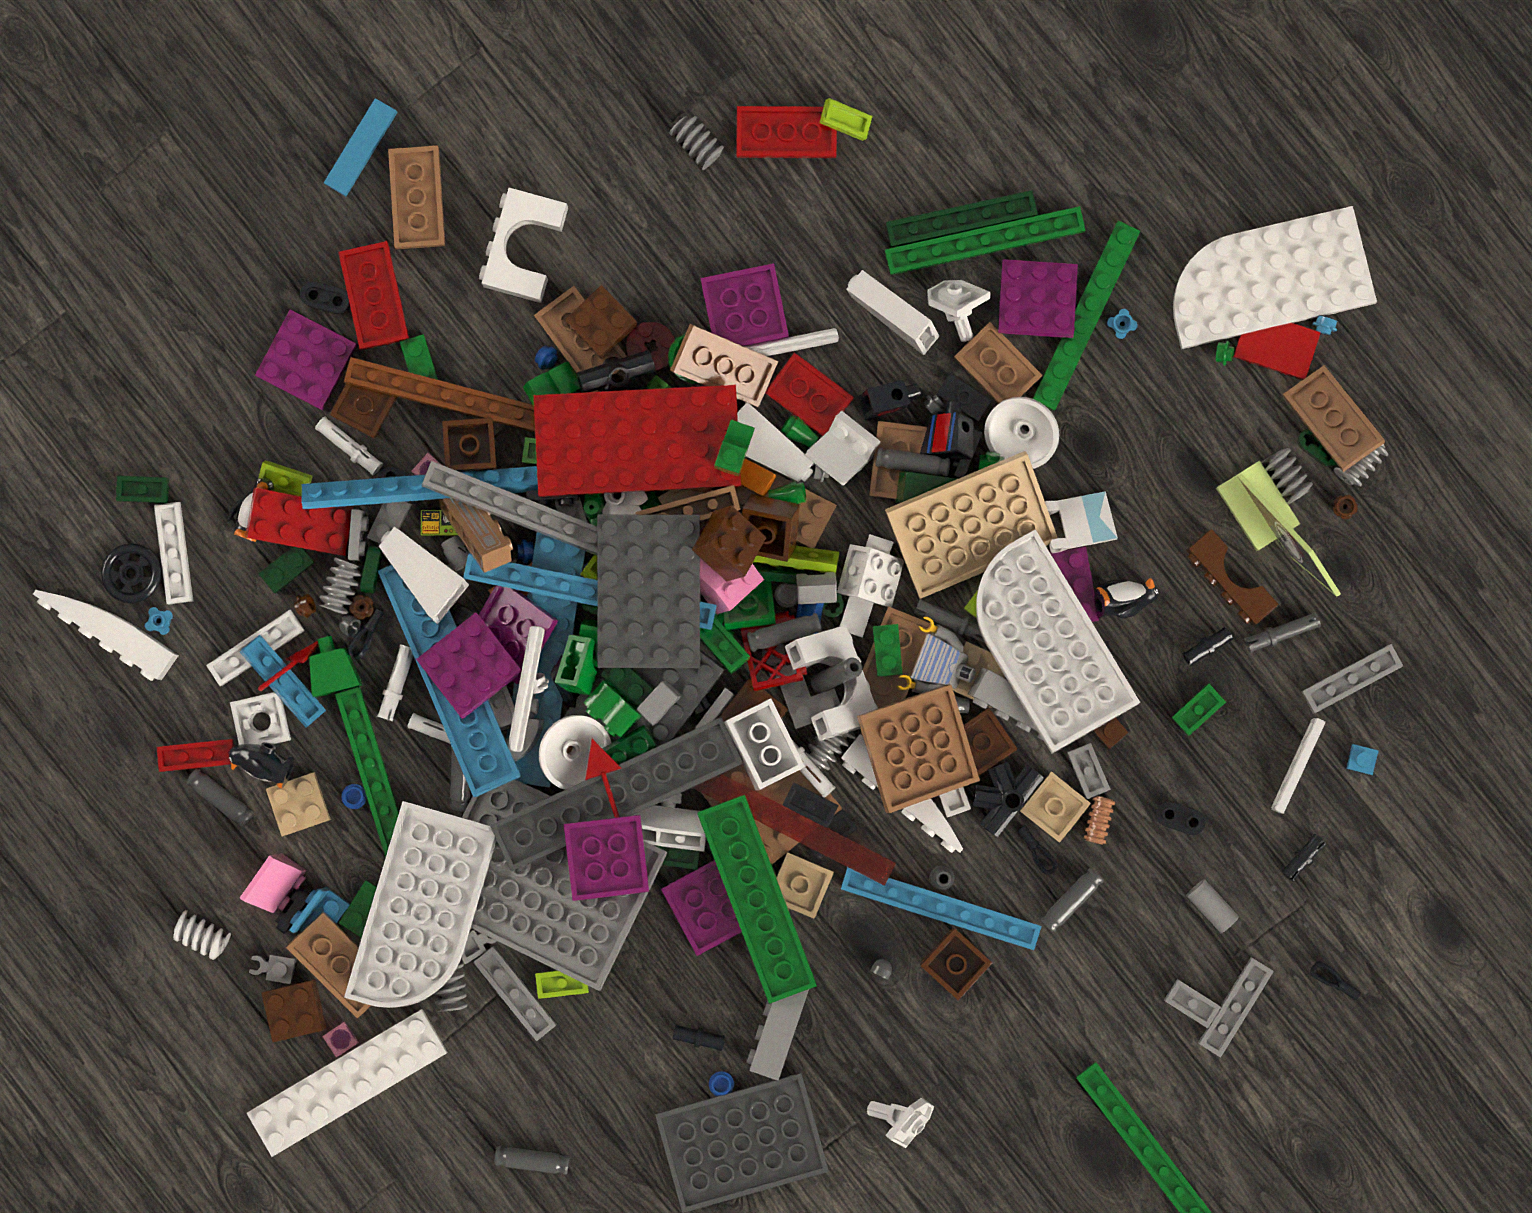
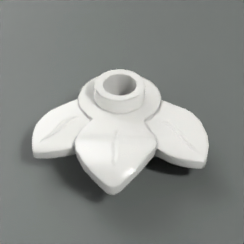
M645 492L621 493V498L617 500L614 498V493H606L604 498L607 503L602 513L635 514L637 511L642 510L640 505L645 503L648 497Z

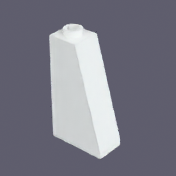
M863 270L851 278L847 288L850 296L917 351L925 355L939 337L932 321Z
M747 402L738 411V422L755 428L745 457L746 459L793 482H799L801 479L805 482L814 472L812 469L814 462L807 458L798 447Z
M396 527L383 535L379 545L380 549L428 616L438 625L469 584Z

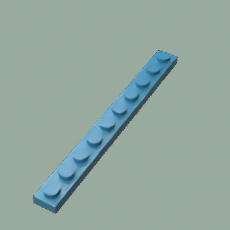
M537 466L461 472L511 493L538 490ZM425 475L302 484L303 509L444 499L450 497L423 487L422 483Z
M468 554L463 579L598 606V580L512 562L484 573L474 557ZM700 601V628L712 630L717 605Z

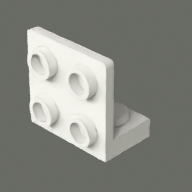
M841 411L836 415L829 431L807 450L805 456L841 485H845L872 459L880 441Z
M850 544L837 593L862 598L885 607H892L904 560L873 548Z

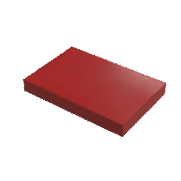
M1288 323L1241 334L1233 357L1304 380L1321 332L1294 323Z
M795 352L765 391L767 396L795 417L799 416L807 426L822 437L829 431L836 415L841 411L844 412L854 399L851 394Z

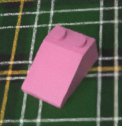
M705 525L700 529V534L704 529ZM700 558V593L708 603L717 605L716 614L730 611L764 580L752 564L745 577L725 581Z
M283 853L270 855L240 899L272 913L278 912L279 909L283 911L290 903L291 898L288 897L293 889L298 890L304 883L306 878L303 875L307 870Z

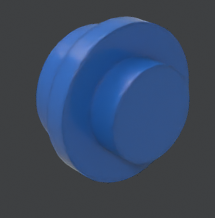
M543 346L535 357L538 367L542 370L553 367L558 358L556 355L557 350L554 347Z
M522 539L521 545H517V559L522 560V564H527L533 561L534 547L533 542H527L526 539Z
M351 784L345 787L341 796L344 805L350 809L361 808L367 800L365 789L358 784Z
M724 1071L714 1073L709 1080V1089L716 1096L731 1093L734 1088L732 1076Z

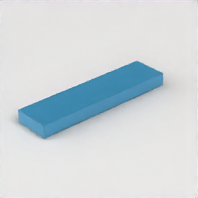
M376 98L374 99L324 181L325 185L345 197L348 195L398 113L395 109Z
M258 635L240 651L242 656L265 682L286 666L261 635ZM290 669L269 685L305 727H308L326 711Z

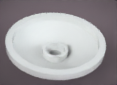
M1012 397L1000 402L990 412L985 423V440L990 452L999 453L1000 456L1007 459L1026 451L1033 469L1045 464L1052 457L1058 446L1059 428L1054 415L1045 405L1031 398ZM1022 425H1027L1029 431H1024Z
M571 715L555 722L546 731L539 748V762L546 778L564 790L585 781L591 740L593 739L601 748L611 744V739L605 728L596 720L583 715ZM572 746V751L567 754V748Z

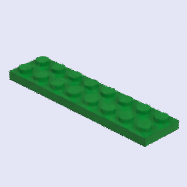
M746 795L697 812L769 1004L816 987L817 983Z

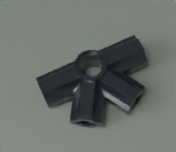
M649 350L621 359L615 356L609 357L602 365L577 372V380L582 393L596 390L597 392L648 389V387L638 377L655 372L654 361Z
M1008 762L988 769L987 771L994 787L975 785L973 807L991 809L980 825L995 837L1001 834L1043 780V777L1027 764L1016 778H1014ZM1014 794L1017 797L1018 804L1015 808H1010L1006 805L1005 799L1007 795Z

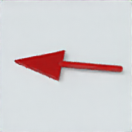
M318 641L287 657L286 660L292 662L260 685L258 690L262 691L297 663H304L319 646Z
M592 739L585 780L601 775L614 817L618 818L620 816L606 773L622 768Z

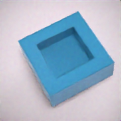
M1352 744L1346 769L1373 775L1378 750Z

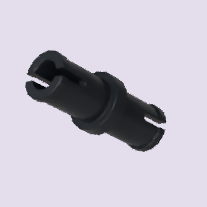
M1224 626L1210 637L1200 639V643L1183 652L1182 655L1191 667L1207 655H1214L1215 650L1231 642L1233 637Z
M1313 834L1305 846L1294 853L1296 856L1281 870V873L1287 879L1294 882L1306 866H1311L1313 858L1327 844L1318 835Z
M676 1024L672 1040L694 1044V1047L697 1048L703 1046L722 1051L725 1035L705 1032L703 1028L699 1027L697 1030Z

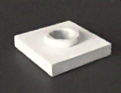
M275 692L230 702L239 745H261L263 742L277 744L291 740L283 701ZM260 712L267 713L271 718L270 727L264 731L257 730L253 725L254 716Z

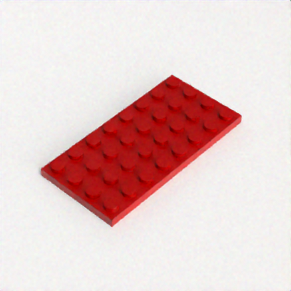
M736 385L533 395L539 497L741 486V472L738 477L717 470L714 467L730 421L738 422Z

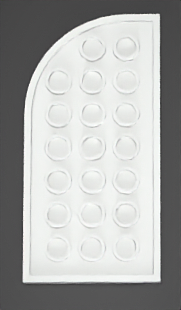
M1353 206L1231 234L1211 242L1197 252L1183 270L1174 294L1173 316L1181 349L1376 304L1377 299Z
M1036 529L1001 550L986 568L978 588L976 598L978 626L987 647L1052 754L1138 705L1140 701Z
M402 802L344 998L377 1007H403L428 998L450 979L461 960L496 843L495 835L490 826L408 802Z

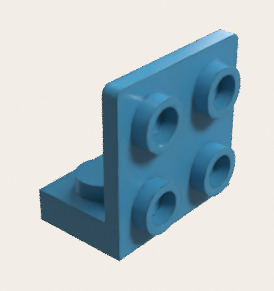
M328 887L320 888L316 891L313 890L305 900L308 904L306 908L301 911L298 910L291 919L292 927L289 931L292 933L301 932L322 911L337 924L350 906V903Z

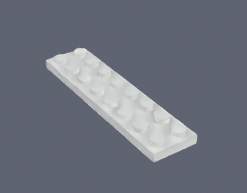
M421 1009L247 1112V1115L271 1157L448 1052L425 1012Z

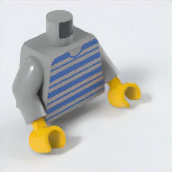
M923 617L929 620L930 626L927 629H923L919 625L918 627L923 632L931 631L932 635L927 634L911 678L907 675L898 677L904 678L907 681L906 687L896 686L898 690L905 691L910 688L912 692L921 694L950 684L953 689H956L960 679L972 682L976 669L966 665L968 655L963 653L964 646L957 636L939 624L934 625L931 618Z

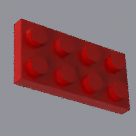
M737 106V158H836L837 130L820 123L824 107Z
M384 241L338 252L359 349L364 350L409 339L389 243Z
M254 488L245 538L345 556L350 531L351 510L354 507L340 506L303 509L301 496Z

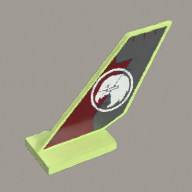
M1260 461L1216 488L1256 551L1278 539L1296 563L1336 597L1341 594L1314 551L1293 529L1300 523Z

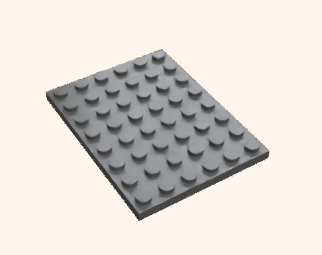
M515 779L477 797L472 796L462 818L490 826L551 796ZM496 840L471 928L601 991L648 892L572 901L566 847L511 872ZM643 841L650 890L667 852Z

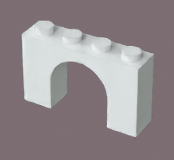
M508 188L507 194L503 193L501 197L500 208H503L500 218L496 217L493 232H496L494 241H489L486 256H489L487 266H482L479 279L482 280V285L485 288L542 303L548 282L547 276L519 268L512 264L506 253L507 241L513 231L528 224L539 225L562 232L568 206L567 203Z
M846 625L796 639L785 646L793 670L815 663L833 666L851 657L860 661L853 646L852 636L848 632ZM863 670L858 677L843 683L845 693L840 706L822 711L811 717L819 741L861 729L857 716L878 709Z

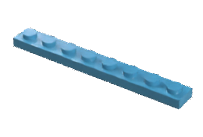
M851 865L847 867L841 890L1031 950L1035 949L1041 930L1040 925Z

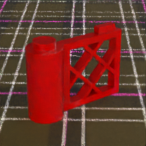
M788 611L775 613L776 624L795 619L794 615L788 614ZM775 624L740 628L745 651L750 655V659L747 662L754 691L803 681V675L807 674L806 666L796 669L797 674L785 676L780 673L786 662L790 665L791 662L788 654L784 656L775 650L778 645L765 648L764 650L767 653L761 661L751 656L747 633H753L758 629ZM771 654L782 660L776 669L765 664ZM761 668L772 673L767 681L757 683L756 675Z

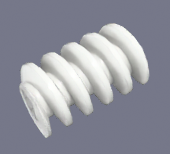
M185 910L175 926L174 940L178 942L183 938L182 944L185 946L192 942V950L196 951L201 947L200 953L202 955H206L210 951L209 958L212 960L216 959L228 944L231 933L224 938L222 937V928L214 933V924H211L206 929L204 928L205 919H202L197 924L195 923L196 915L194 914L190 919H187L188 911Z

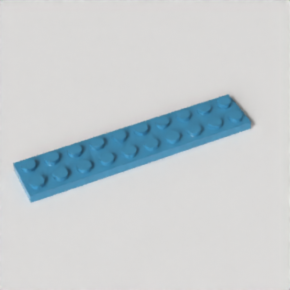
M537 532L532 567L582 577L580 573L583 571L586 551ZM528 592L527 598L559 621L541 650L537 673L545 674V678L549 680V683H547L548 688L535 695V699L539 700L538 713L534 714V718L544 719L543 729L533 749L515 762L521 774V777L516 780L524 784L550 787L551 782L546 778L540 766L539 748L546 731L561 719L563 699L550 674L560 656H563L569 635H573L578 602ZM514 683L512 695V702L514 704V707L516 704L517 693L519 688V684ZM511 728L507 729L506 739L510 736Z
M393 565L378 571L415 660L457 628L450 609L437 625L425 612ZM416 660L473 797L482 795L521 777L489 700L462 719Z

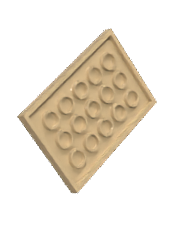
M1026 451L885 509L920 599L985 572L990 562L1001 550L1035 529L1045 546L1049 545L1052 539L1058 538Z

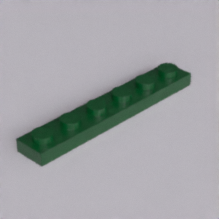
M1031 190L886 222L890 246L893 248L1034 217L1038 213L1033 191Z

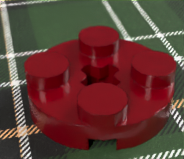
M643 322L634 328L628 336L626 342L627 355L630 356L646 351L647 348L644 345L655 341V346L658 350L657 352H651L655 366L654 371L665 369L669 366L668 352L675 338L666 326L657 322Z

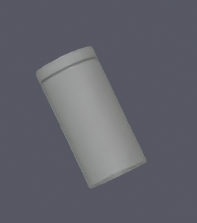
M1205 879L1197 883L1186 895L1220 933L1230 928L1239 918V915Z

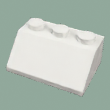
M772 699L724 721L756 791L805 767Z

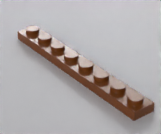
M350 357L344 379L346 384L480 419L493 418V422L535 433L534 406L532 404Z

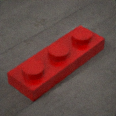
M234 739L157 747L159 772L231 765L228 752L234 746Z

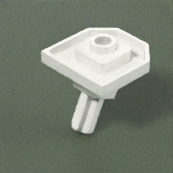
M963 280L942 281L928 289L929 306L945 312L948 322L954 321L961 342L973 339V333L967 316L972 314L973 308L990 299V292Z
M920 1098L908 1108L892 1103L890 1106L871 1101L867 1107V1114L887 1120L893 1127L886 1136L891 1141L906 1148L913 1138L924 1129L925 1124L930 1119L934 1106L923 1098Z

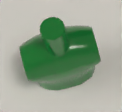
M603 494L584 495V513L589 520V524L597 526V515L603 514L602 511L605 506Z

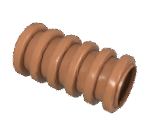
M1096 796L1093 797L1095 802L1094 805H1091L1093 811L1089 813L1091 819L1087 821L1089 828L1085 830L1087 835H1084V839L1103 845L1106 844L1104 837L1108 835L1106 828L1110 827L1108 821H1111L1109 816L1110 813H1113L1111 807L1115 805V802L1108 798Z

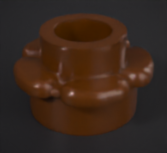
M1350 495L1338 496L1334 500L1333 512L1342 519H1350L1358 510L1355 499Z
M309 594L296 597L297 601L294 602V607L300 616L303 615L305 618H309L312 613L316 612V604Z
M363 595L355 596L353 602L349 605L350 613L354 614V617L359 620L370 617L374 611L372 599L368 596L363 597ZM360 605L364 606L362 610L359 608Z

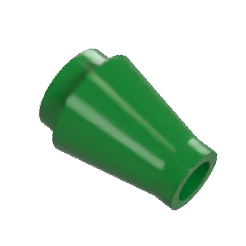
M792 414L780 430L785 434V437L809 448L819 438L799 416L795 417Z
M794 481L768 490L769 498L800 505L806 502V490L803 482L798 483Z

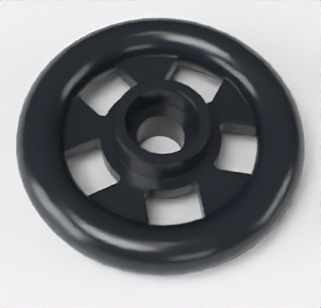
M128 543L116 547L106 556L101 569V578L106 591L113 598L124 603H138L149 598L156 591L161 580V567L156 555L150 549L140 544ZM130 553L140 555L139 562L129 561ZM117 559L123 562L119 572L112 569ZM143 566H150L151 577H144ZM130 569H134L136 571V575L133 578H129L128 571ZM118 578L125 584V587L121 590L114 585ZM141 582L144 589L134 593L132 586Z

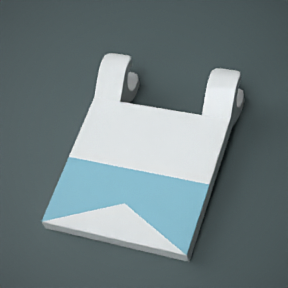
M1106 491L1058 501H1045L1049 515L1059 512L1065 538L1051 540L1049 544L1051 553L1117 540L1118 537Z

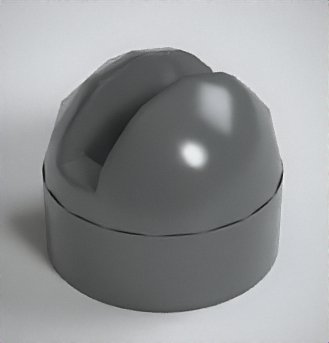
M352 615L343 616V620L339 622V629L348 637L354 636L361 628V621Z
M879 959L873 964L870 971L888 980L892 973V966L887 960Z

